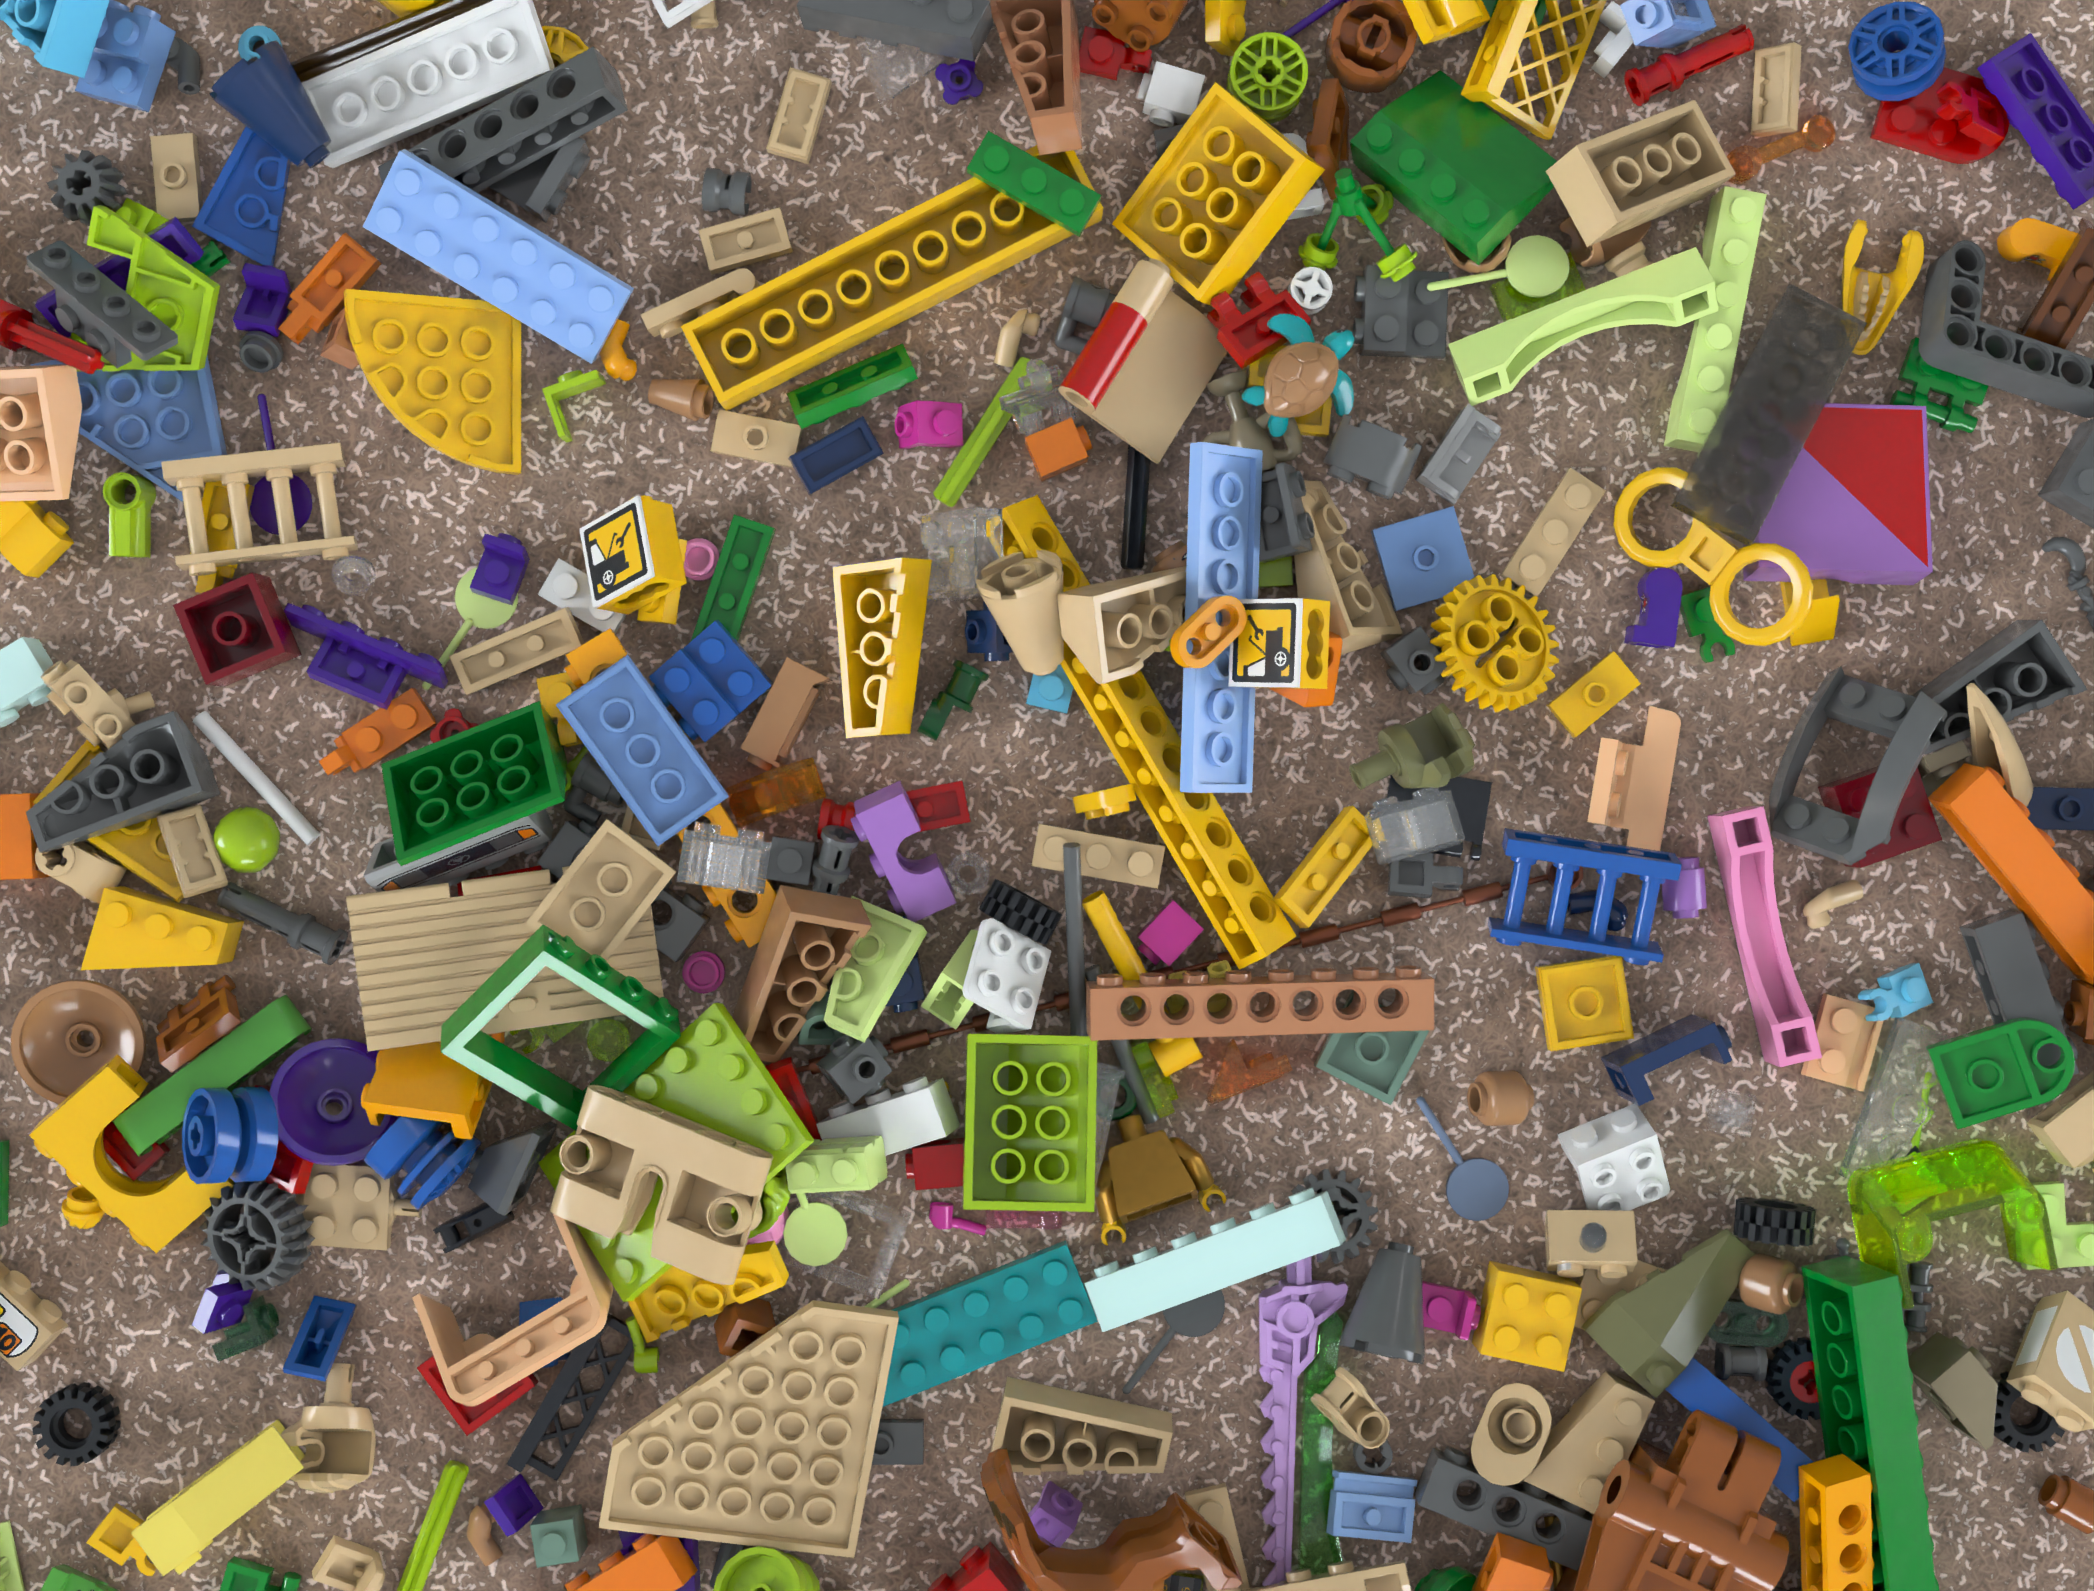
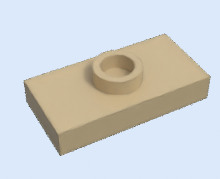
M1793 42L1755 50L1751 135L1766 137L1797 131L1801 45Z
M790 67L766 147L768 153L809 164L831 89V79Z
M193 133L150 136L157 213L168 220L176 216L180 222L195 221L203 206L197 136Z
M718 409L710 451L712 453L793 468L788 458L799 450L802 429L797 424Z
M201 804L157 816V822L184 898L228 886V880L215 848Z

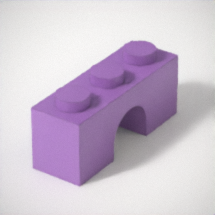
M901 781L854 801L856 816L851 818L853 828L861 842L868 839L874 853L869 855L870 861L879 878L886 875L892 889L887 891V894L896 913L899 914L904 911L908 920L916 922L956 904L954 889L936 853L923 859L911 860L903 857L897 851L900 843L906 837L921 831L918 815Z

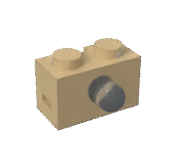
M1547 1210L1544 1220L1547 1271H1557L1558 1276L1568 1278L1583 1276V1269H1597V1271H1601V1276L1606 1278H1621L1627 1276V1272L1634 1271L1638 1262L1634 1211Z

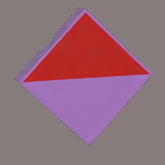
M1755 401L1741 416L1740 428L1741 477L1746 496L1745 513L1742 522L1743 547L1753 543H1776L1793 551L1806 565L1811 580L1834 579L1852 584L1914 585L1933 572L1926 406ZM1759 560L1743 568L1744 581L1791 582L1790 576L1786 571L1772 561Z

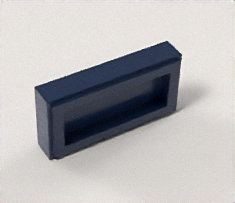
M862 416L789 456L788 459L808 494L811 495L884 453Z

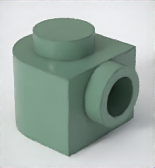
M829 991L826 992L820 1002L815 1001L805 1015L807 1021L797 1034L798 1044L832 1045L835 1040L842 1036V1032L828 1027L824 1021Z

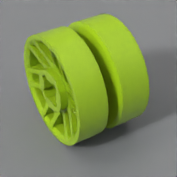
M1264 32L1253 35L1246 39L1233 55L1227 77L1226 90L1269 124L1279 122L1288 117L1300 102L1308 79V63L1305 54L1295 41L1283 34ZM1262 75H1268V79L1271 80V82H1266V79Z

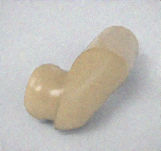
M1028 309L1018 310L1002 327L994 363L1006 367H1014L1022 334L1024 333L1029 336L1038 334L1041 317L1038 314L1028 313Z

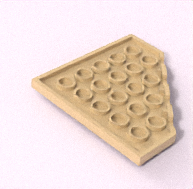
M812 1300L613 1440L599 1528L854 1558L899 1320L898 1311Z

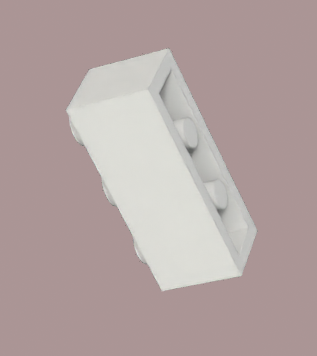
M923 1076L902 1085L904 1091L891 1095L889 1088L866 1096V1103L854 1107L852 1103L847 1101L828 1109L830 1116L816 1125L822 1140L827 1138L882 1135L885 1156L946 1137L960 1127V1123L944 1079L941 1078L928 1083L927 1077Z

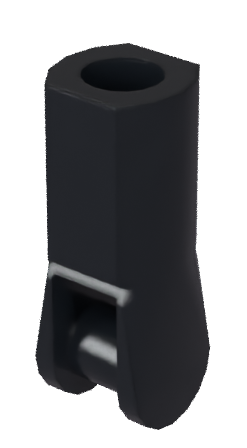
M484 1202L434 1228L433 1231L435 1234L440 1233L446 1245L443 1251L448 1253L513 1221L515 1216L512 1211L505 1216L499 1214ZM461 1221L464 1222L469 1233L464 1238H461L455 1224Z

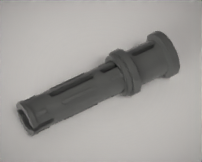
M828 825L822 828L821 838L823 845L819 858H816L812 865L813 874L816 877L812 891L837 895L840 883L845 882L849 878L850 868L848 863L852 848L858 846L859 838L854 831L846 827Z
M229 882L228 886L222 889L217 900V906L287 938V943L290 944V947L296 950L304 948L322 957V962L328 965H332L338 959L348 938V932L341 928L335 931L316 922V917L309 913L298 915L232 882Z

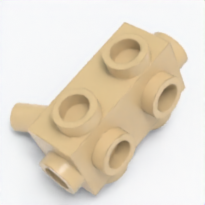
M73 660L68 661L66 664L58 661L41 675L44 683L52 690L46 697L63 715H66L69 711L74 713L82 722L77 727V730L94 747L102 743L108 749L123 738L122 734L136 725L132 721V714L155 707L154 700L149 691L125 699L115 688L105 692Z

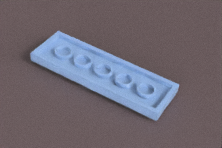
M406 149L398 152L363 224L365 229L591 364L597 359L634 290L630 285Z

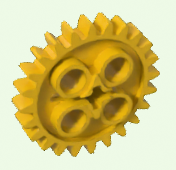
M1495 574L1485 579L1481 575H1477L1471 580H1465L1453 587L1454 590L1442 597L1445 603L1435 608V612L1441 618L1431 623V627L1440 632V635L1431 639L1430 643L1441 647L1442 650L1434 659L1439 662L1445 661L1447 665L1441 676L1448 677L1453 675L1455 681L1451 689L1456 691L1464 687L1466 689L1465 701L1469 702L1478 697L1479 709L1482 710L1492 705L1495 712H1500L1506 708L1513 711L1537 700V695L1548 689L1545 682L1555 678V674L1549 667L1559 663V659L1550 654V650L1558 647L1559 642L1548 637V634L1556 628L1554 625H1544L1543 619L1549 613L1547 610L1537 612L1534 608L1538 597L1534 596L1527 600L1524 598V585L1512 590L1511 578L1507 577L1498 582ZM1514 620L1515 625L1513 626V628L1508 633L1500 637L1499 633L1508 629L1511 626L1510 624ZM1490 649L1492 653L1482 657L1476 666L1475 662L1480 655Z

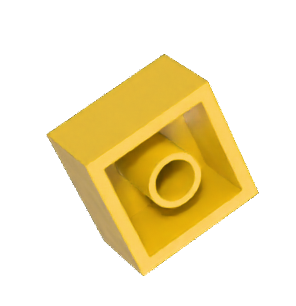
M1489 1261L1480 1302V1320L1477 1329L1474 1330L1472 1344L1483 1355L1564 1372L1582 1288L1572 1278Z

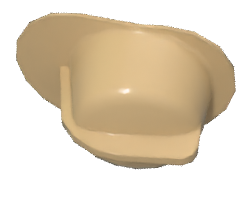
M1513 1383L1504 1385L1495 1391L1488 1401L1473 1436L1471 1455L1478 1473L1490 1483L1501 1486L1518 1484L1529 1477L1536 1467L1549 1437L1552 1423L1550 1406L1542 1393L1530 1385Z

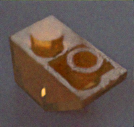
M813 757L774 768L725 788L729 795L731 811L735 815L739 828L827 797Z

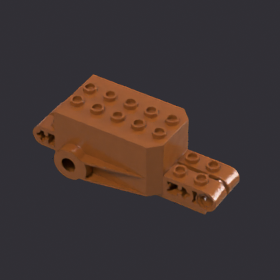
M1699 1409L1693 1411L1688 1417L1671 1454L1638 1439L1629 1459L1619 1461L1605 1481L1598 1507L1595 1513L1591 1514L1593 1519L1579 1570L1576 1571L1566 1567L1555 1591H1772L1785 1570L1789 1555V1541L1786 1535L1774 1530L1777 1522L1761 1506L1780 1466V1448L1744 1430L1738 1431L1735 1426Z

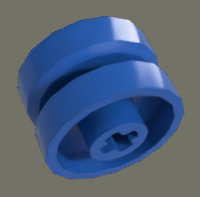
M224 1087L195 1090L189 1098L182 1127V1152L190 1179L196 1184L223 1183L229 1177L235 1183L265 1180L272 1170L278 1146V1117L270 1092L263 1087H240L232 1092H229Z

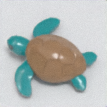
M1278 314L1271 317L1267 326L1284 336L1291 345L1280 350L1270 362L1265 375L1264 386L1249 387L1242 393V399L1253 406L1264 404L1266 412L1271 415L1268 421L1271 436H1282L1287 430L1289 418L1300 417L1315 411L1322 406L1330 395L1337 415L1339 417H1342L1343 414L1348 415L1354 403L1353 384L1345 372L1338 370V360H1341L1353 346L1354 337L1352 331H1334L1324 338L1322 344L1315 343L1312 330L1304 319L1291 314Z

